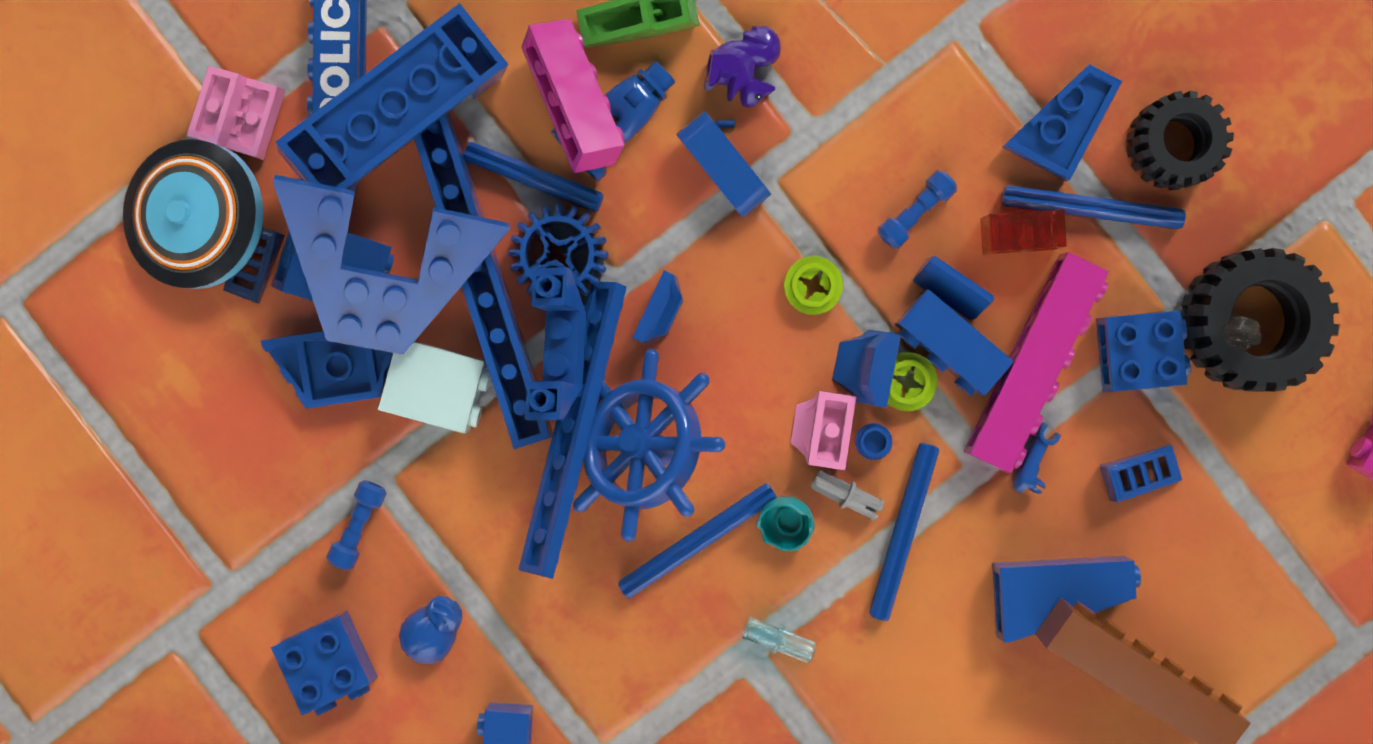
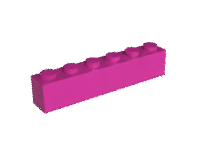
M1070 252L1058 256L1009 357L1014 362L997 381L963 452L1010 474L1013 468L1018 469L1027 453V449L1023 447L1029 435H1035L1042 423L1043 416L1040 415V412L1045 402H1050L1057 393L1059 382L1056 379L1061 369H1066L1073 360L1076 350L1072 346L1077 336H1082L1090 325L1092 316L1088 315L1094 301L1099 302L1106 292L1108 283L1105 282L1109 271Z

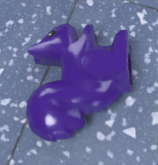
M753 26L751 30L743 33V40H732L722 44L715 50H711L707 61L704 90L709 91L716 84H723L727 86V101H732L737 92L740 91V101L744 107L751 108L757 105L765 95L771 94L776 89L775 86L754 79L755 67L769 66L779 58L781 44L778 35L767 26Z

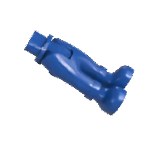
M657 61L652 63L645 71L639 69L637 75L634 74L623 80L605 94L610 102L611 115L613 119H617L615 124L623 132L624 144L646 125L654 115L660 102L667 98L665 92L675 83L672 76ZM554 127L551 133L562 146ZM606 167L587 170L586 172L599 182L606 175L607 170Z

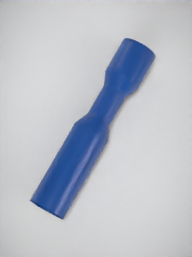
M735 120L715 121L719 128H735Z

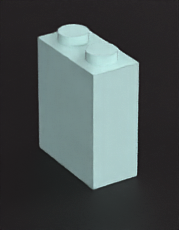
M414 341L404 354L393 353L378 410L460 433H468L471 430V426L477 427L483 408L477 405L481 391L487 392L491 381L486 361Z

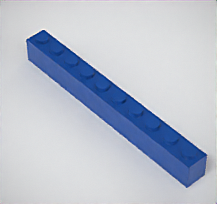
M449 112L414 139L436 208L484 218ZM493 249L461 287L513 448L517 449L551 438L553 430L549 420H525L527 382L537 380L495 250Z

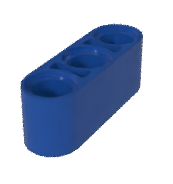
M703 111L676 134L742 218L772 195L706 111Z

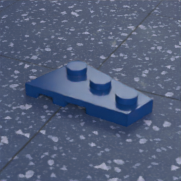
M1089 64L1006 142L1002 148L1066 182L1069 181L1122 81Z

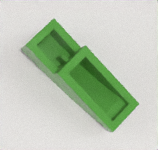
M611 0L576 10L585 48L640 40L700 26L695 0Z

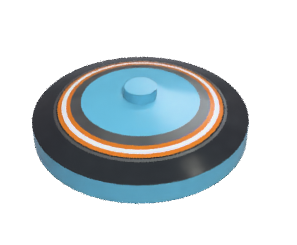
M193 139L169 143L148 156L136 170L129 183L123 205V227L127 244L139 265L149 275L164 284L186 289H204L216 286L237 274L255 251L263 226L262 195L250 168L238 155L229 149L207 141Z

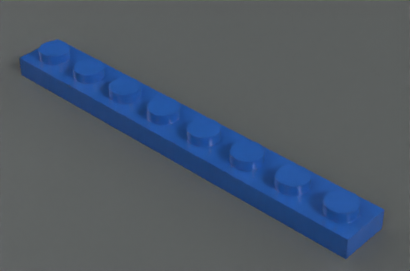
M599 281L597 286L591 283L585 307L583 387L563 420H556L518 569L520 571L551 579L554 577L574 494L578 486L583 458L587 450L593 419L596 414L602 383L605 378L611 347L614 343V336L623 307L627 286L620 283Z

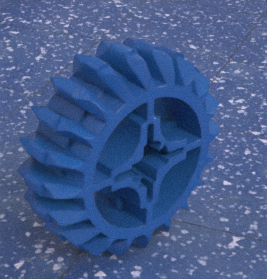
M556 204L555 215L551 216L547 206H542L541 212L544 218L540 220L533 212L528 213V218L532 221L533 225L528 228L524 223L519 222L517 227L525 233L524 237L512 235L510 239L515 244L520 245V250L511 249L508 251L510 257L520 258V262L510 265V269L513 272L524 271L516 279V282L519 285H523L530 280L532 283L526 292L532 296L533 269L566 267L556 259L550 262V255H554L550 252L552 249L548 242L550 239L560 249L567 247L568 254H564L567 257L565 262L572 271L577 288H579L584 296H588L589 290L584 284L588 280L595 286L599 284V280L592 276L594 270L600 273H606L607 270L605 266L597 264V259L609 258L607 251H597V247L607 243L606 237L595 239L593 235L600 231V225L596 223L587 228L586 225L591 218L588 213H584L579 220H576L578 209L575 206H571L567 216H564L562 204ZM567 225L577 229L580 233L565 240H558L554 238L547 227ZM539 235L544 244V253L536 260L537 263L531 266L529 259L530 247L535 237ZM587 242L589 248L588 262L583 272L579 274L573 264V256L581 248L580 246Z

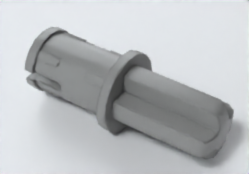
M819 470L812 479L811 488L838 502L839 507L842 509L848 507L875 521L879 516L875 513L876 510L881 512L884 500L878 499L857 488L856 483L853 481L847 483L823 470Z

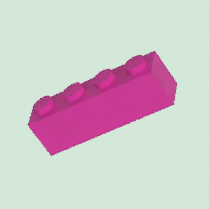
M570 19L529 25L521 48L573 173L615 165L624 147V135L621 128L616 126L613 120L609 99L601 92L597 82L596 69L593 64H589L584 52L581 35L576 33Z

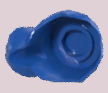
M436 596L432 598L427 606L418 609L401 624L399 640L401 648L407 656L420 664H434L445 658L455 642L457 631L462 621V609L458 602L448 597Z

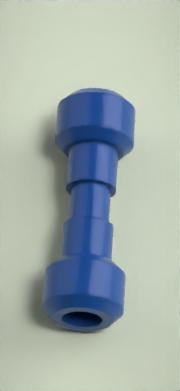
M935 171L926 180V189L916 198V201L908 209L905 208L896 218H887L878 227V235L888 246L893 249H899L909 239L908 231L926 211H930L939 201H948L957 192L955 181L944 171Z
M367 480L359 482L354 493V498L357 502L351 513L352 518L349 525L344 529L340 540L331 544L326 558L331 565L343 570L354 568L359 557V552L356 548L362 537L361 532L365 523L369 521L373 510L382 506L387 494L384 487Z

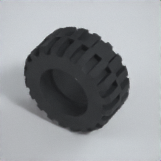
M1253 249L1221 257L1220 261L1210 263L1203 269V276L1193 279L1189 287L1194 291L1192 295H1185L1181 307L1187 308L1186 316L1181 317L1186 321L1188 335L1183 340L1184 348L1193 349L1195 353L1191 356L1190 360L1196 368H1205L1204 375L1210 380L1222 382L1224 387L1233 390L1276 392L1286 390L1287 386L1300 385L1307 380L1305 374H1316L1323 367L1320 358L1330 357L1335 347L1329 343L1331 336H1338L1340 324H1334V314L1340 313L1338 302L1331 303L1329 294H1332L1334 290L1329 281L1321 282L1318 279L1322 272L1315 265L1304 266V257L1296 253L1286 254L1283 249ZM1250 286H1261L1270 291L1278 299L1284 313L1285 324L1282 337L1274 349L1263 356H1254L1246 352L1235 339L1231 327L1233 305L1242 291Z

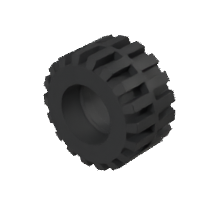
M1182 91L1173 92L1153 102L1139 112L1140 116L1135 118L1130 125L1134 130L1127 134L1126 142H1131L1132 147L1126 151L1128 157L1134 156L1136 163L1131 165L1134 171L1141 169L1144 172L1140 177L1146 183L1154 180L1153 187L1159 189L1169 187V190H1178L1215 176V172L1220 171L1226 163L1222 159L1228 158L1231 155L1232 148L1227 147V143L1234 141V132L1227 133L1226 127L1232 125L1229 117L1222 118L1220 113L1225 109L1220 104L1212 106L1210 103L1213 98L1205 94L1197 98L1198 92L1188 91L1182 94ZM1169 121L1183 124L1193 136L1194 151L1188 162L1174 158L1165 147L1163 135Z

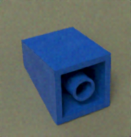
M288 231L271 286L281 292L313 301L290 231ZM347 232L341 265L389 274L394 256L390 254L392 247Z

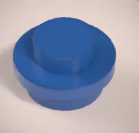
M869 423L861 427L857 432L855 446L863 457L869 460H878L890 452L892 436L883 425Z

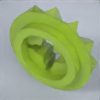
M808 256L796 261L789 268L784 281V290L788 302L799 312L818 315L831 310L838 303L843 291V279L839 269L828 259L820 256ZM819 271L822 272L819 277V285L828 293L814 292L806 300L807 286L799 280V277L811 280Z
M910 352L897 354L893 375L897 377L906 376L912 366V379L917 384L922 385L921 388H908L906 393L904 392L903 397H901L903 392L901 391L902 384L892 378L888 404L897 410L915 411L921 409L935 395L937 389L936 371L932 364L919 354Z

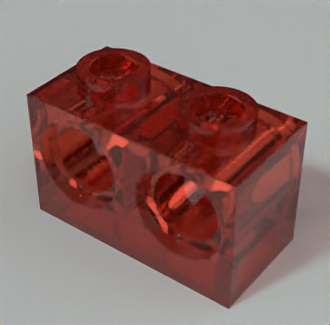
M1064 209L988 214L980 218L983 255L1054 251L1067 247Z

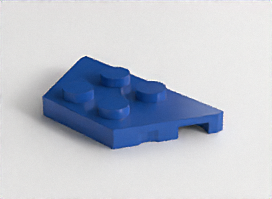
M324 331L261 341L263 349L272 356L280 368V373L294 387L297 397L306 409L382 396L393 356L392 352L327 341Z

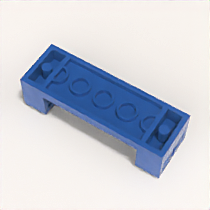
M459 3L275 142L278 153L303 181L356 191L358 189V182L465 99L469 96H472L473 99L477 98L503 78L508 63Z

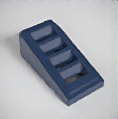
M262 227L260 238L267 241L264 248L257 245L254 251L263 255L260 262L250 258L246 263L259 269L257 276L241 269L237 274L225 281L223 291L260 304L285 235ZM240 277L255 283L253 290L236 284L238 278Z

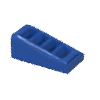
M1170 444L1099 465L1109 499L1113 502L1127 500L1182 480L1175 453ZM1159 457H1165L1170 475H1162L1158 461ZM1147 461H1150L1155 475L1153 480L1149 479L1145 465ZM1136 465L1142 480L1140 484L1136 483L1132 469ZM1119 471H1125L1129 487H1123Z

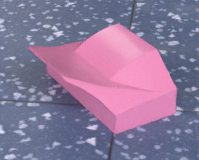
M818 391L814 398L796 404L791 444L805 456L808 465L845 470L856 402L855 396Z

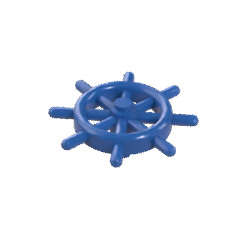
M648 349L644 354L641 380L624 383L614 390L610 389L605 380L603 381L599 395L601 401L596 407L587 450L583 458L584 469L591 484L573 502V509L578 513L584 512L600 495L612 503L624 506L621 537L627 542L633 541L636 537L639 509L653 508L671 500L683 517H690L694 513V506L682 488L690 479L700 452H721L725 448V441L721 437H701L699 419L691 404L709 385V376L705 373H699L681 392L656 381L659 353L655 349ZM660 399L667 406L651 422L653 400ZM638 402L636 423H634L626 409ZM675 420L677 437L662 436L661 433ZM616 422L622 432L619 436H609ZM606 451H620V454L608 466ZM646 464L656 481L642 488ZM630 465L626 491L615 480Z

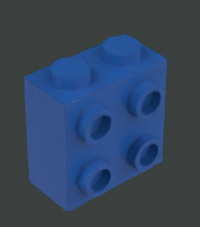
M1181 310L1096 318L1102 391L1116 392L1187 385L1191 364L1189 357L1184 353L1183 340L1187 338V327L1185 319L1181 318Z
M348 611L290 636L271 647L301 715L313 710L316 716L323 714L337 706L335 700L348 695L350 700L358 698L370 691L368 685L378 677Z

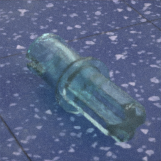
M751 616L742 636L744 640L747 639L772 649V654H776L778 651L806 663L811 662L816 651L815 642L785 631V626H781L780 629L754 619Z

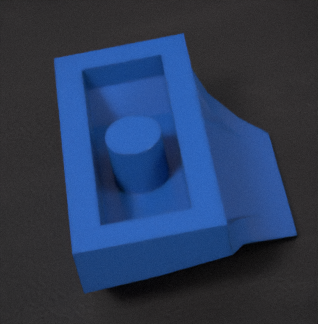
M665 270L663 271L632 337L633 339L647 345L668 335L683 303L679 281L675 275Z
M867 330L859 337L840 342L832 379L847 390L851 396H855L856 402L887 408L901 335L891 332Z

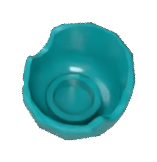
M780 496L764 506L759 514L756 528L760 529L765 544L775 546L782 551H796L808 544L815 529V522L811 510L805 503L794 496Z

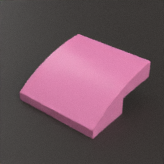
M208 65L186 136L214 143L231 151L264 160L286 90Z

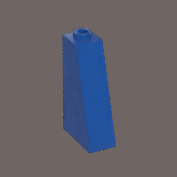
M1125 556L992 563L996 636L1006 643L1035 634L1060 598L1072 605L1079 601L1094 613L1137 598L1136 588L1140 587L1141 584L1139 567L1135 565L1134 560Z

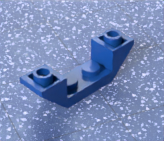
M570 268L533 269L531 306L546 311L542 381L527 382L525 420H563L583 387L586 311Z

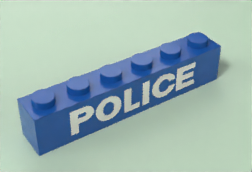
M309 0L310 6L314 7L313 21H309L308 39L310 44H313V58H309L307 64L308 78L310 81H313L312 95H309L307 98L308 116L312 115L366 74L367 0Z

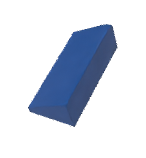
M936 256L927 258L913 279L917 285L924 290L929 289L944 303L969 320L976 319L995 299L994 295Z

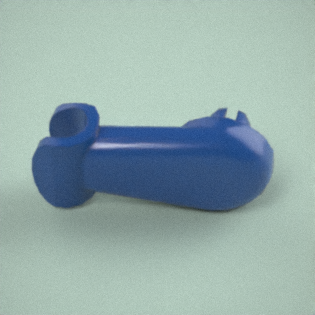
M1042 422L1036 434L1032 435L1033 439L1027 448L1026 456L1020 467L1013 474L1012 487L1018 493H1022L1027 488L1036 494L1043 493L1036 485L1045 489L1044 482L1037 477L1040 469L1039 464L1048 445L1056 444L1061 437L1056 432L1046 440L1044 431L1048 425L1045 422Z

